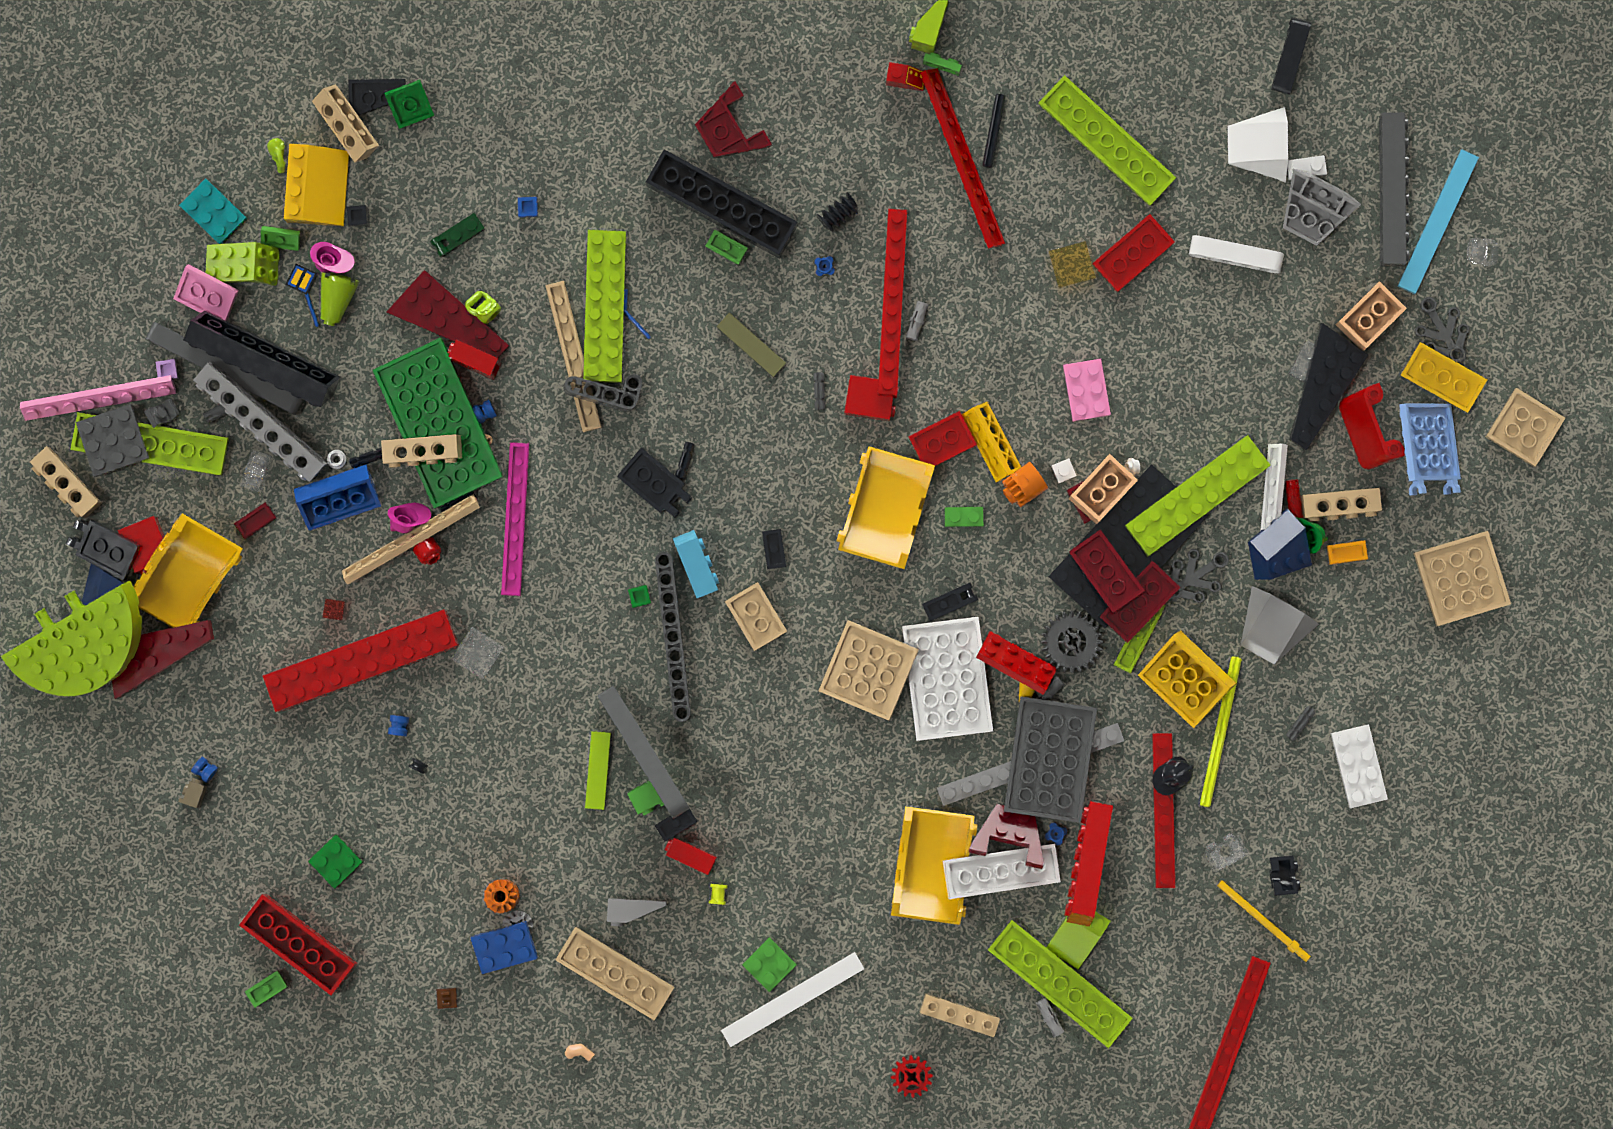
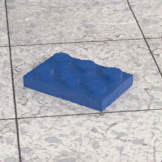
M527 921L471 937L482 974L538 958Z

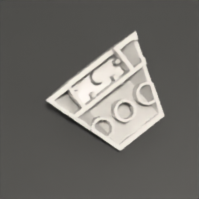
M1285 107L1229 125L1228 164L1286 182L1288 121Z

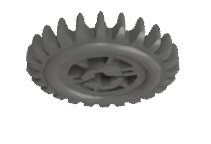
M1072 610L1069 616L1063 611L1062 618L1056 614V622L1050 619L1051 627L1044 626L1048 633H1041L1046 638V640L1040 641L1041 644L1046 645L1041 651H1048L1044 658L1051 657L1050 664L1052 665L1056 662V670L1063 666L1064 673L1068 668H1070L1072 674L1075 668L1081 673V666L1088 670V662L1094 665L1095 662L1092 658H1100L1096 651L1103 650L1098 646V644L1104 642L1098 639L1103 633H1096L1100 626L1093 627L1092 624L1095 620L1092 619L1088 622V614L1081 618L1080 611L1076 616H1074ZM1068 628H1076L1078 630L1076 633H1070ZM1079 631L1084 634L1086 641H1081L1078 635ZM1062 632L1064 639L1063 641H1058V637ZM1069 637H1071L1072 639H1077V642H1075V647L1073 645H1068L1067 642L1070 641ZM1058 643H1063L1066 648L1065 653L1059 649ZM1081 643H1086L1084 650L1081 651L1079 648ZM1069 650L1073 651L1076 656H1068L1066 654Z

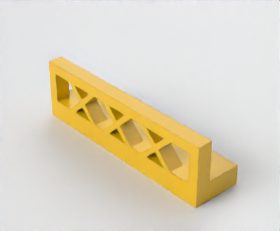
M988 402L977 405L962 414L995 482L1001 481L1021 468ZM980 409H984L987 418L982 415ZM990 426L994 428L995 434L991 432ZM999 443L1003 445L1004 451L999 448ZM1008 460L1011 461L1014 469H1010L1007 463Z

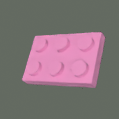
M188 264L185 266L173 299L200 313L205 310L227 321L239 290Z
M1101 359L1063 365L1072 421L1110 416Z

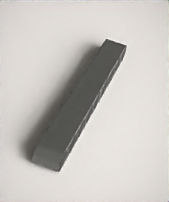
M153 322L145 338L201 368H204L207 363L213 361L243 389L293 415H296L304 400L292 396L286 390L277 389L274 384L259 380L257 376L251 373L242 372L239 367L226 364L222 359L210 356L200 348L191 347L187 342L183 341V336L156 322Z
M660 552L655 558L672 710L673 716L677 721L686 722L691 716L674 564L669 553ZM662 556H667L669 558L668 565L661 566L659 559ZM664 575H669L672 581L670 584L664 585L661 583V578ZM666 594L674 596V601L671 604L664 603L663 598ZM674 613L676 615L675 622H666V615ZM670 632H676L678 634V640L676 642H670L668 640V635ZM673 651L680 652L681 657L678 661L670 659V654ZM681 670L683 673L682 679L674 680L672 677L673 672ZM677 689L685 691V697L681 700L676 699L674 696ZM680 708L687 710V716L684 719L677 717V711Z
M614 685L598 694L599 700L672 818L674 819L689 810L688 804Z

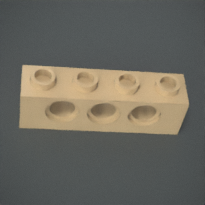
M336 84L323 88L312 100L354 162L368 158L379 146Z
M457 434L381 441L383 464H389V468L401 467L400 463H408V466H418L419 462L425 461L427 465L438 464V460H445V463H455L457 459L462 458L461 435ZM439 445L444 446V453L441 455L437 453ZM424 446L426 452L421 457L418 454V450ZM402 448L407 450V455L404 458L400 457V450Z
M46 446L30 461L33 465L31 469L39 477L42 475L46 479L44 483L51 490L56 489L59 493L58 498L64 504L68 502L72 508L70 510L76 517L79 518L81 516L86 519L102 504L51 448ZM54 465L56 471L54 474L49 475L48 468ZM68 479L69 484L67 488L62 489V480ZM81 493V500L75 503L74 495Z
M1380 488L1301 496L1303 519H1308L1309 522H1318L1320 518L1327 517L1328 521L1338 520L1339 516L1345 515L1346 519L1358 518V514L1372 517L1377 516V512L1382 511ZM1357 499L1364 501L1365 507L1363 509L1356 506ZM1338 501H1343L1346 504L1344 511L1337 508ZM1322 502L1327 506L1326 512L1318 510V503Z
M926 993L919 1011L921 1014L991 1037L995 1036L1000 1021L999 1017Z

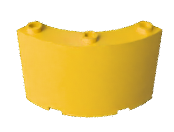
M869 446L867 453H862L859 464H863L855 494L851 493L848 504L851 505L844 530H840L837 537V542H840L838 550L905 569L935 465Z
M182 513L172 525L170 533L167 532L144 568L147 571L146 574L143 573L134 585L139 600L138 607L173 628L200 622L198 621L200 614L212 594L218 593L222 586L220 583L233 565L237 566L242 558L240 553L243 548Z
M905 806L891 916L960 925L961 917L965 918L966 906H963L964 897L948 899L943 861L969 857L968 851L972 835L976 836L977 824H974L975 816Z

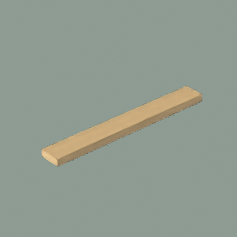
M560 281L545 285L568 376L583 378L584 357L565 282ZM571 382L572 390H574V388H578L575 387L574 382ZM582 384L579 393H582V389L585 385ZM588 387L586 393L590 396H593L592 388ZM574 397L583 433L602 428L596 404Z
M474 494L431 518L427 523L414 528L410 533L400 536L342 570L344 581L347 585L479 509L480 506Z

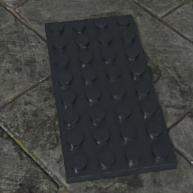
M1151 464L1138 478V481L1101 521L1091 529L1080 543L1101 530L1136 578L1152 561L1161 568L1208 515H1203L1150 556H1147L1125 525L1176 488L1170 480ZM1069 553L1048 578L1105 629L1108 625L1099 616L1108 606Z

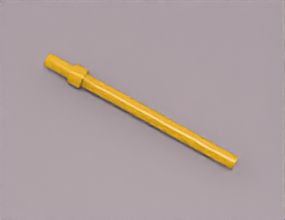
M1223 880L1218 883L1217 886L1281 940L1290 952H1295L1305 962L1308 961L1311 956L1299 947L1300 944L1297 941H1292Z

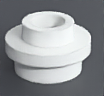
M333 450L328 454L327 462L330 467L340 469L346 463V455L340 450ZM336 456L340 457L338 463L334 462V457Z
M1129 458L1124 467L1133 476L1139 475V461Z

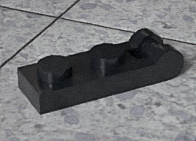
M971 582L923 603L922 606L929 621L931 622L979 600L971 589L973 588ZM965 592L967 599L962 600L960 593Z

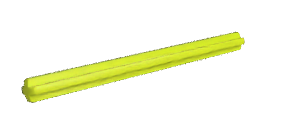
M1231 657L1227 675L1237 683L1242 659ZM1236 685L1221 702L1200 805L1204 807L1211 806Z

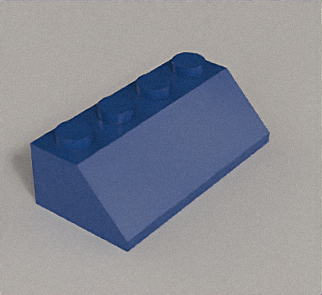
M367 465L294 489L296 504L309 531L381 507Z

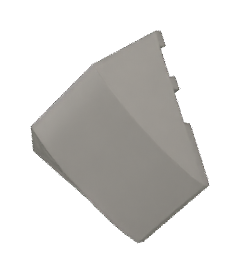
M1293 169L1283 228L1317 246L1361 203L1334 185L1310 173Z
M1252 586L1240 646L1274 665L1319 624L1302 611L1274 595Z

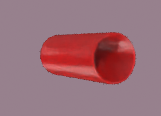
M1299 480L1285 481L1288 509L1293 515H1296L1295 517L1303 518Z

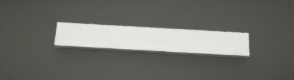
M854 952L725 1027L721 1032L730 1047L864 970V967Z

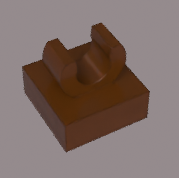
M457 988L436 989L438 1009L458 1007Z

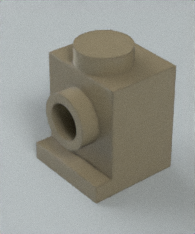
M192 778V781H189V784L184 786L182 792L184 798H179L178 802L200 808L207 786L203 785L204 781Z

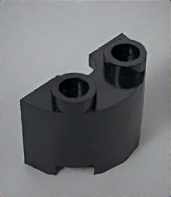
M1293 855L1270 857L1271 887L1272 889L1274 888V896L1298 894V891H1301L1300 880L1295 878V872H1298V863L1294 861Z

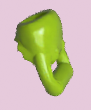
M274 138L268 142L267 149L272 159L276 162L278 173H284V142L280 138Z
M477 291L465 302L467 311L485 324L491 322L501 311L500 305L483 291ZM482 297L486 299L476 309L471 308Z

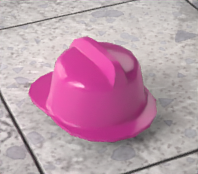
M328 242L316 243L310 250V257L316 268L321 272L345 273L350 271L355 263L351 253Z
M415 502L391 507L388 510L391 524L390 530L405 534L410 533L416 526L427 523L431 519L430 509L423 504Z

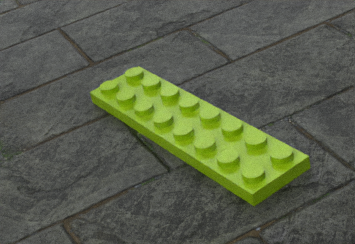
M1065 75L1038 103L1149 206L1176 179L1168 169Z
M588 230L583 379L593 382H622L626 231Z
M77 412L76 422L96 415ZM75 422L70 450L86 453ZM138 423L150 458L142 461V463L222 476L229 438L161 426L153 428L150 424Z
M1247 435L1126 524L1125 527L1145 554L1150 556L1271 465Z
M1013 920L1008 923L987 949L1107 1048L1113 1044L1133 1019Z

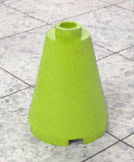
M322 272L320 319L324 320L323 323L326 325L335 326V323H340L359 285V281L356 280L353 283L350 277L335 273L325 276L326 272Z

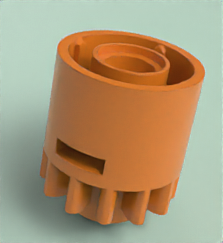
M1030 462L1002 481L1005 487L1002 490L1011 504L1016 502L1020 508L1048 489L1046 482Z
M507 879L493 881L484 891V901L487 908L495 913L511 911L517 906L520 899L518 887ZM499 891H503L506 895L503 902L497 897Z

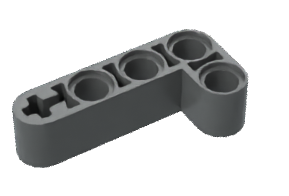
M631 374L626 378L622 390L571 376L566 379L563 389L569 396L623 412H630L637 404L642 387V379L636 374ZM635 380L638 387L630 388L628 381ZM571 382H574L575 387L578 388H574V390H571L569 385L571 384ZM582 384L585 385L582 389V393H579ZM588 387L595 389L596 394L594 396L586 393ZM605 393H612L614 400L607 401L604 397ZM630 398L633 405L630 407L625 406L623 399Z

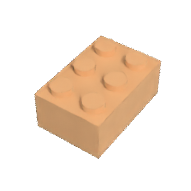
M1379 281L1336 326L1359 349L1364 351L1407 308Z
M1109 454L1069 497V500L1095 524H1098L1138 479Z

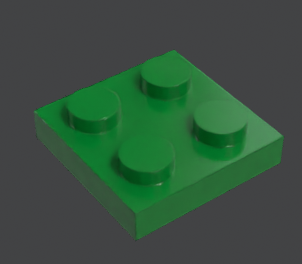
M421 80L385 92V97L399 129L434 116Z
M337 834L308 861L334 889L363 863Z

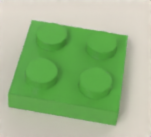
M769 937L742 965L770 992L797 964Z

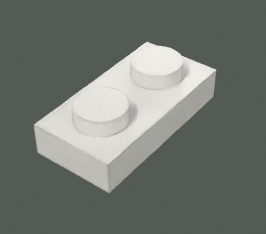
M1325 156L1288 160V180L1292 179L1293 169L1310 173L1316 177L1327 175Z

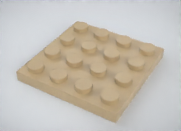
M1488 531L1413 553L1436 627L1511 604Z
M848 620L819 692L890 721L919 649Z

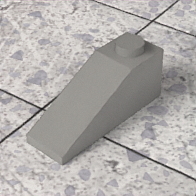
M608 898L607 922H611V926H623V923L666 906L667 901Z

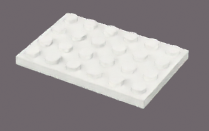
M979 617L902 626L904 643L919 649L908 676L916 741L993 732L985 664L976 658L982 646Z

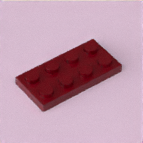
M1101 530L1069 551L1113 614L1145 593L1143 587Z
M1153 561L1136 577L1145 593L1115 614L1108 607L1099 616L1126 643L1181 588Z

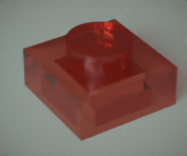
M325 599L322 618L342 621L345 602Z

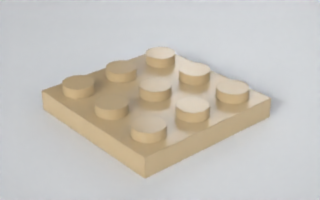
M1515 388L1485 437L1531 466L1536 467L1564 422L1565 417L1518 388Z

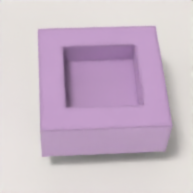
M175 359L156 362L158 377L171 375L172 379H179Z

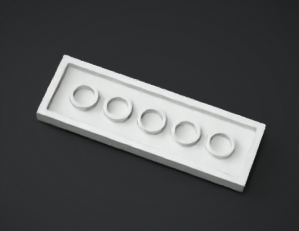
M1055 844L1041 846L1044 861L1042 869L1025 866L1028 848L986 854V856L977 855L944 860L943 867L948 899L1061 882Z

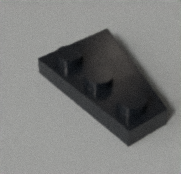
M406 79L348 80L349 103L357 115L389 105L385 92L406 85Z

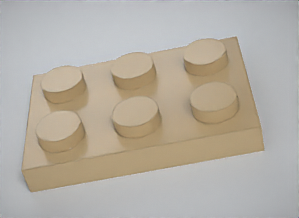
M758 582L725 601L754 651L787 632Z

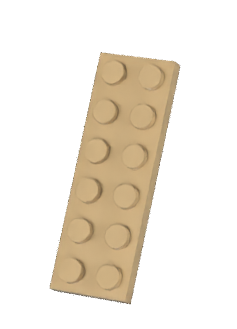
M577 927L574 928L556 958L557 962L654 1021L674 989L673 985Z

